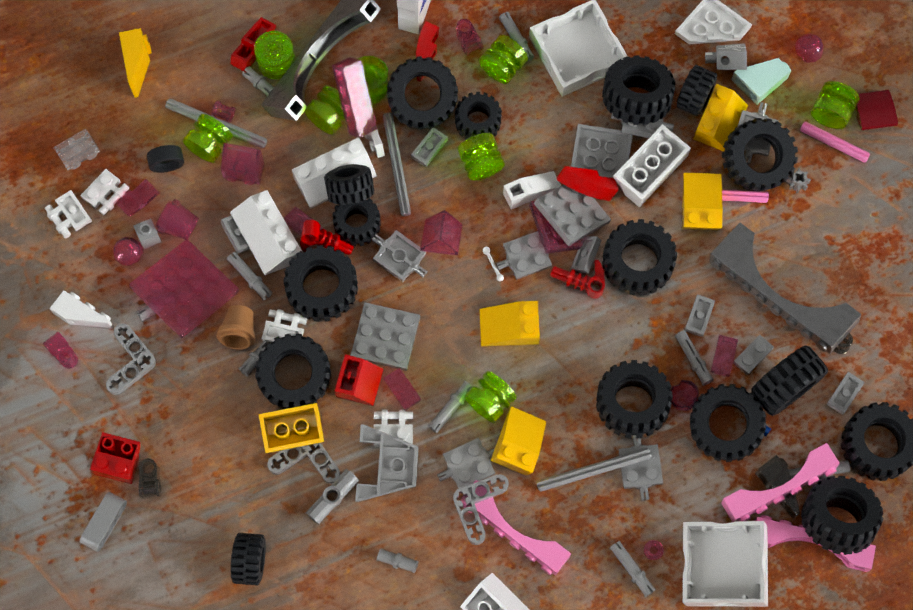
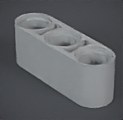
M108 492L84 530L80 543L99 552L122 515L127 501Z

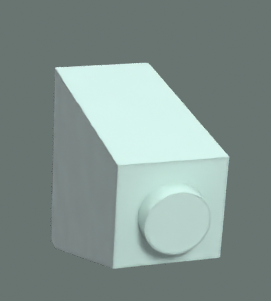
M776 58L748 66L747 70H736L731 80L758 105L788 79L791 69L786 62Z

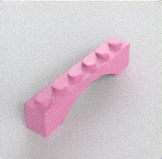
M826 443L809 452L802 469L785 484L764 491L740 489L723 498L721 504L732 522L747 521L751 518V514L755 512L760 514L768 509V505L781 503L788 494L791 493L793 496L803 490L801 487L807 484L809 486L816 484L819 478L824 475L826 477L831 476L837 472L836 469L840 463Z
M478 486L475 489V493L478 496H484L487 490L483 486ZM467 495L461 498L463 508L472 507L471 504L466 505L465 498H467ZM493 497L475 504L483 524L488 525L489 523L495 528L493 531L502 538L505 536L510 540L511 546L526 552L525 556L532 562L537 561L542 565L541 569L547 574L551 575L552 573L556 576L570 558L571 553L556 541L532 539L513 529L499 513Z
M760 515V517H756L754 520L764 521L767 524L768 548L788 541L814 543L812 541L813 538L809 537L805 532L806 528L803 525H799V527L793 526L791 522L786 520L773 521L771 517ZM870 544L867 549H863L859 553L852 552V554L844 555L843 552H840V554H834L842 560L847 568L868 572L872 569L876 546Z

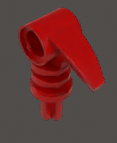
M306 220L303 223L300 241L303 252H306V248L309 245L317 244L323 245V248L332 246L334 251L341 250L347 255L352 253L354 247L340 240L339 234L332 235L330 231L320 230V224L315 220Z
M594 260L595 275L592 277L588 275L582 277V273L577 275L575 274V269L569 272L556 266L552 268L550 276L566 282V287L574 285V289L577 287L581 288L580 291L585 289L588 296L593 299L600 298L604 292L605 275L599 260ZM598 285L601 289L595 291L591 286Z

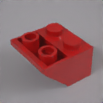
M345 354L335 387L336 397L374 406L384 369L365 359Z
M102 432L90 467L91 472L97 476L132 484L138 467L141 443Z

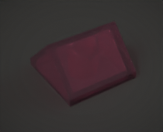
M446 210L426 219L420 251L458 255L463 224Z

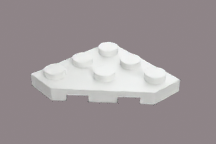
M702 0L677 28L675 34L688 44L739 41L749 31L752 24L719 0Z

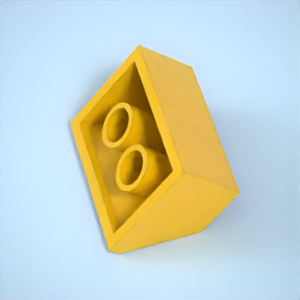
M716 84L697 127L694 140L725 151L723 145L728 140V135L738 127L741 113L743 110L746 111L748 107L747 103L734 90Z
M317 403L259 414L265 453L324 442Z

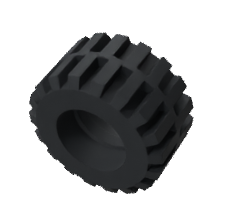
M695 65L690 70L677 99V108L699 116L714 89L717 73Z
M476 92L475 95L469 93L468 97H462V102L459 101L455 109L456 129L461 137L465 135V140L469 141L472 139V143H476V141L484 143L485 139L489 141L492 139V136L495 137L497 135V131L500 130L502 110L499 107V102H494L495 98L492 95L488 97V93L485 92L483 95L480 92ZM474 112H482L488 116V120L483 123H474L469 120L468 116Z
M351 164L340 166L329 171L324 176L328 200L334 204H356L370 198L375 191L371 169L365 165Z
M369 198L356 204L335 206L332 220L335 233L340 235V240H344L348 244L351 243L354 247H356V244L364 246V242H367V244L371 243V238L379 233L381 226L380 212L376 203L373 204L372 199ZM354 214H362L368 219L361 227H351L346 223V220Z
M238 533L235 537L231 555V579L234 584L258 586L261 582L266 554L264 535Z

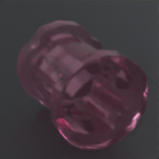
M216 101L211 114L214 117L224 118L229 123L234 117L236 108L233 106L228 107L223 105L221 101Z

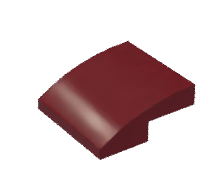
M889 90L853 94L852 101L857 111L856 118L861 130L898 126L897 114Z

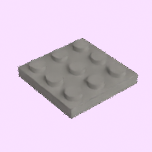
M578 124L571 167L598 170L599 176L614 178L615 173L629 160L633 135L621 133V130Z
M565 185L543 195L534 202L535 206L568 246L606 226L611 221V218L593 197L579 193Z
M365 302L350 356L407 371L420 315Z

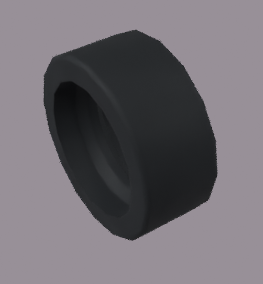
M176 145L159 146L151 149L146 155L149 169L157 173L174 171L184 164L182 149Z

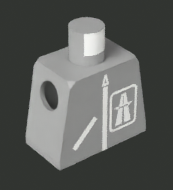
M745 43L716 46V52H705V64L716 63L718 70H747Z

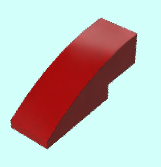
M261 17L242 37L241 44L231 54L230 64L246 72L245 68L251 67L265 48L276 29V24Z
M427 21L425 22L418 39L416 57L422 56V58L431 57L434 59L437 54V45L434 43L439 36L438 26ZM424 76L417 77V81L421 82Z
M565 166L556 177L557 181L565 186L600 200L611 201L619 191L616 180L611 177L599 176L598 170Z

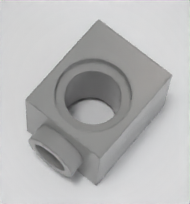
M151 218L134 225L144 250L161 243Z

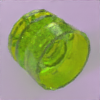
M269 31L259 36L255 42L254 52L260 72L270 79H281L295 61L290 38L280 31Z
M499 35L491 44V48H488L485 54L479 58V63L484 71L502 84H508L516 75V70H520L528 61L525 50L515 40L506 35Z
M374 56L360 57L350 67L349 91L357 102L364 105H373L380 102L387 93L388 68L380 58Z
M837 81L825 82L818 95L819 98L816 99L811 110V115L817 122L828 128L844 129L860 99L859 94L844 83Z
M325 85L321 92L316 95L318 100L313 99L307 105L304 112L319 129L327 134L334 135L342 126L341 120L346 121L348 115L354 112V107L341 92Z
M201 114L198 117V121L193 124L196 130L190 129L182 141L195 155L207 162L214 163L222 153L220 147L225 148L233 135L217 119Z
M491 133L472 136L463 141L457 148L461 161L465 163L464 168L470 180L488 178L498 173L505 166L504 159L501 157L502 154L497 150L498 145L495 137Z
M486 371L483 374V378L478 380L481 389L472 386L464 395V398L483 418L491 423H496L503 415L500 405L509 408L510 402H514L517 396L503 379L490 371Z

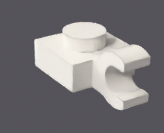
M373 125L372 132H368L364 128L365 138L371 140L369 141L371 151H375L378 158L385 156L377 127Z

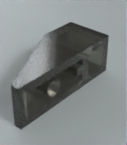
M777 455L761 466L755 473L768 490L781 486L791 480L790 471L787 468L788 464ZM790 493L785 496V500L780 504L794 520L800 514L796 495L792 496Z

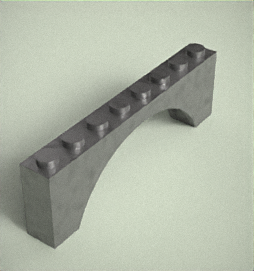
M341 0L261 104L262 107L272 117L297 121L307 108L305 90L316 66L345 36L359 27L371 23L381 10L374 0Z
M739 223L710 253L711 265L715 269L723 271L729 280L740 284V287L745 292H750L754 295L759 303L767 305L773 314L784 318L786 323L790 327L798 329L804 338L815 342L821 351L831 354L859 323L862 314L847 303L833 307L814 308L793 303L777 294L763 280L754 262L753 242L755 233L742 223Z

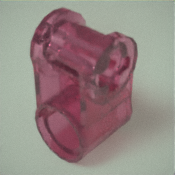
M468 19L459 20L456 25V36L464 54L469 56L471 52L478 49L483 50L482 40L472 22ZM466 28L468 31L462 32L460 29Z
M58 331L43 342V345L56 357L63 367L71 369L77 365V355Z

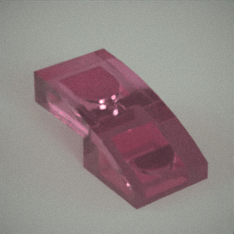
M145 179L133 191L129 190L116 204L130 217L150 203L160 192Z

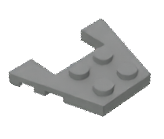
M361 424L359 442L380 444L377 485L356 484L355 502L416 487L419 447Z

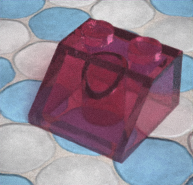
M224 143L221 164L223 178L232 182L236 180L243 181L247 185H260L265 165L261 150Z

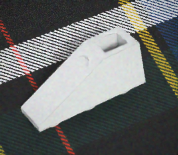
M555 172L520 178L504 185L503 195L510 209L512 210L542 197L560 187L561 184L557 181Z
M63 290L50 307L54 315L70 325L113 328L110 321L111 318L103 312L99 314L95 311L96 308L88 302L82 303L79 301L80 297L73 292L69 294Z

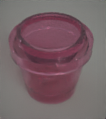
M169 200L157 221V232L188 241L199 218L180 204L179 200Z

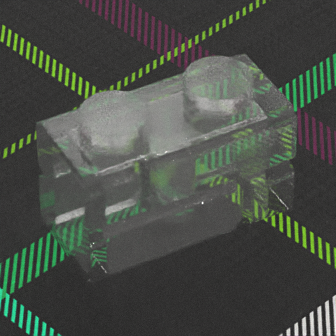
M87 129L54 147L55 152L67 170L78 168L83 161L95 158L97 153L100 152Z

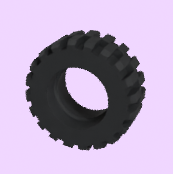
M634 55L631 58L627 56L623 60L619 59L608 68L602 91L603 103L607 107L606 109L613 113L615 118H620L625 123L632 122L633 125L655 123L659 119L664 118L671 109L676 85L675 79L671 71L664 64L661 65L656 59L651 60L650 57L645 56L643 58L640 55ZM638 87L650 93H637L628 88Z
M422 56L416 57V59L410 58L405 63L400 64L395 72L393 71L387 86L388 104L393 115L398 118V121L406 124L407 127L417 128V130L432 129L437 125L443 124L455 109L458 98L456 79L451 74V70L445 67L441 61H435L431 57L422 58ZM419 76L433 79L440 90L439 101L433 108L426 111L412 108L405 98L407 84Z
M756 118L736 127L728 135V140L723 145L725 151L722 152V158H725L723 166L724 169L727 168L729 171L727 173L728 177L733 178L737 186L741 185L743 189L753 191H766L786 182L789 179V175L793 174L795 170L793 166L798 161V157H795L798 147L793 145V142L796 140L794 136H789L788 133L790 131L787 127L783 129L780 122H772V119ZM753 138L765 139L774 149L775 162L773 167L767 172H756L745 161V146Z
M638 219L637 223L630 220L627 221L626 225L620 224L617 226V230H613L610 233L609 239L605 243L602 265L606 269V277L611 278L610 283L613 286L619 285L620 291L625 292V290H628L630 295L640 292V296H643L648 291L651 294L657 292L658 288L664 287L666 282L669 281L676 265L677 252L675 251V242H671L672 236L669 232L665 234V228L661 225L656 227L654 226L655 222L652 221L644 223V219ZM634 244L647 246L655 253L657 264L647 271L634 270L623 261V249Z
M317 245L316 249H312L310 246L306 248L304 253L299 251L296 254L297 258H292L289 261L290 267H286L284 272V287L288 302L294 307L295 312L298 314L302 313L303 317H306L308 320L312 317L314 321L320 322V318H324L326 322L331 321L330 317L335 316L336 319L341 317V312L344 311L346 313L350 309L349 305L354 304L356 300L355 295L358 292L356 270L348 256L344 257V252L341 250L334 251L332 246H328L327 249L323 248V245ZM328 270L336 274L339 279L337 289L326 297H313L304 291L303 282L312 272Z
M285 334V337L280 338L278 336L274 338L275 341L271 344L268 342L265 345V350L260 351L258 355L259 360L256 361L255 377L261 392L269 402L279 406L281 409L314 404L318 402L317 400L320 397L323 398L326 394L325 390L330 385L331 369L328 357L322 347L314 342L312 338L308 336L303 337L302 334H296V336ZM290 355H300L306 358L312 368L309 382L296 390L283 388L275 377V369L278 363Z
M805 345L774 366L751 388V392L756 395L755 399L762 403L764 410L769 415L774 416L793 404L827 374L828 368L813 349Z
M631 360V363H627V361L620 362L618 367L613 365L610 367V372L606 371L598 385L596 408L597 412H599V418L602 422L606 421L605 426L609 430L615 429L614 433L619 436L621 433L626 434L625 438H631V435H636V438H643V434L646 433L647 436H650L654 433V429L658 431L662 427L670 413L673 395L670 391V382L666 381V375L663 372L658 373L659 368L654 365L650 367L648 362L645 361L641 364L637 363V360ZM625 387H639L651 396L652 405L641 412L627 411L617 403L616 393Z
M720 384L717 388L711 387L707 389L705 394L702 393L698 397V401L694 403L690 415L691 436L699 450L702 449L706 456H712L717 461L726 460V462H732V460L736 459L739 461L745 456H750L761 444L766 430V414L763 411L762 403L755 399V394L747 392V389L742 386L737 388L735 384H730L729 386ZM722 406H732L739 409L745 415L747 422L743 435L731 441L717 438L709 427V418L715 409Z
M875 402L871 403L868 407L860 408L846 423L845 430L841 436L843 439L841 449L846 451L843 455L845 460L849 459L851 461L850 467L852 469L856 467L859 470V475L864 476L866 474L869 475L868 479L870 480L879 478L880 481H886L888 478H897L913 465V418L910 419L907 416L909 413L906 410L903 412L898 410L899 406L895 404L889 407L888 402H882L880 405ZM874 425L882 426L893 433L898 444L897 453L893 457L882 458L873 454L868 449L864 439V433L868 427Z
M831 476L827 477V479L819 480L811 488L801 511V522L803 527L806 528L805 532L809 537L813 538L812 541L815 544L822 545V548L827 551L829 549L836 554L843 552L844 555L852 554V552H862L863 549H867L871 542H873L883 522V508L880 506L879 498L875 497V492L872 489L866 488L867 485L863 482L859 483L854 478L847 479L846 476H838V478ZM827 508H842L848 511L857 522H842L832 516Z

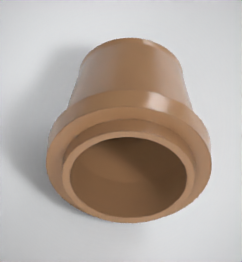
M233 305L228 308L223 323L218 328L216 335L221 344L231 349L242 350L255 343L256 334L254 332L253 311L250 308L241 305Z

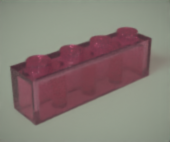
M349 57L332 65L349 135L360 138L377 130L376 118L372 110V100L369 97L368 83L365 80L364 66L361 60Z

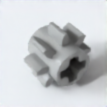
M798 168L795 173L790 174L789 179L786 181V183H790L789 190L793 189L797 193L801 189L806 191L807 184L811 181V179L807 178L808 172H803Z

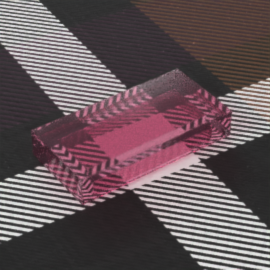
M719 335L711 373L726 377L730 376L738 339Z
M400 368L383 378L405 411L421 401V398Z

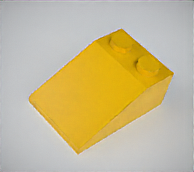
M141 28L119 32L127 79L135 98L139 96L150 63L149 54H152L147 34L143 35Z
M683 173L682 229H722L721 174Z
M519 301L481 308V347L539 344L538 301Z
M511 406L490 461L525 476L533 473L539 457L546 421Z

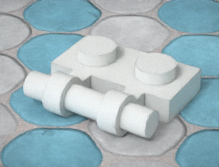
M105 169L80 196L94 209L100 204L103 205L98 211L105 215L114 208V204L120 198L123 199L129 187L124 183L118 188L117 186L121 183L120 179ZM113 192L114 194L107 200L108 195Z
M71 190L55 200L58 207L53 208L51 205L45 207L48 213L47 217L57 226L56 230L64 238H68L71 235L68 230L69 227L73 226L75 231H78L92 222ZM62 213L67 217L63 222L59 217Z
M270 309L268 316L275 318L274 322L266 320L262 341L266 340L272 343L275 341L274 338L278 336L280 338L285 337V334H291V336L302 334L303 336L304 329L297 327L298 324L306 325L307 318L300 316L301 314L298 313L289 314L285 313L284 310L278 309L276 311ZM286 320L292 323L291 326L281 324V321Z
M387 409L374 411V419H382V424H374V429L413 444V424H405V419H413V412H405V410L388 411ZM388 419H399V424H388Z

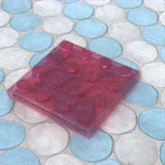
M188 239L129 284V287L181 338L186 336L239 292V288Z

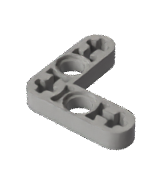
M124 323L115 327L114 335L133 360L107 380L106 387L113 395H119L156 365V359L130 326ZM122 329L123 331H126V334L130 338L128 341L123 335H121L120 331ZM132 343H139L140 349L132 352L130 345ZM144 358L150 359V360H149V361H150V364H149V365H147L146 363L143 364V363H144V361H143ZM138 363V365L142 368V371H140L135 364ZM129 369L136 370V375L133 378L126 377V372ZM121 375L127 381L126 383L120 378ZM113 382L119 383V384H118V386H119L118 389L112 388V387H113V385H112Z
M321 443L313 444L315 449H317L314 452L309 445L291 448L299 452L298 457L295 459L288 457V451L291 449L281 450L267 462L269 471L272 474L279 475L308 456L326 483L333 484L340 476L339 468ZM317 454H324L326 456L324 463L319 464L315 462ZM284 455L285 459L289 463L286 464L285 461H283L282 463H280V469H277L276 467L272 469V467L274 466L273 462H281L283 460L281 456ZM328 465L332 472L336 471L335 478H327L328 472L324 467Z
M495 475L456 490L453 495V501L469 542L473 545L483 543L486 535L475 504L506 492L509 482L504 475ZM496 480L505 482L502 489L496 486L492 488L493 493H490V487L487 483L490 482V485L493 486L496 484ZM478 486L486 488L487 493L484 496H478L475 493V489ZM460 493H462L463 496L467 495V498H465L466 505L468 506L469 504H471L472 507H466L463 510H460V508H463L462 501H457ZM468 511L473 512L475 515V519L472 522L464 520L463 516ZM476 523L479 524L476 525L475 528L477 533H482V535H480V540H476V538H471V536L473 535L472 527L467 529V526H473Z

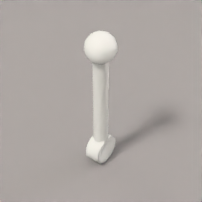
M484 247L483 254L487 255L497 275V280L503 281L504 276L500 274L490 255V248Z

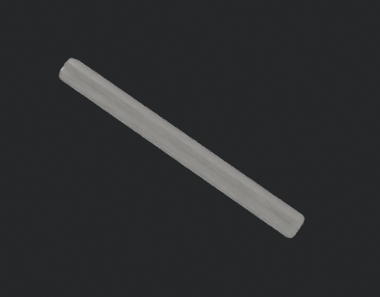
M168 99L165 107L255 146L265 148L267 144V139L181 102L173 99Z
M389 112L383 114L399 207L401 216L411 215L396 129L393 114Z
M644 448L538 480L537 487L539 491H545L651 459V452L649 448Z

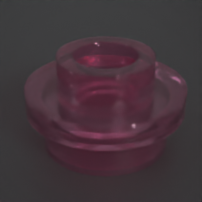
M651 540L644 546V555L649 560H658L664 553L663 545L659 541ZM650 548H656L657 553L652 554L650 552Z

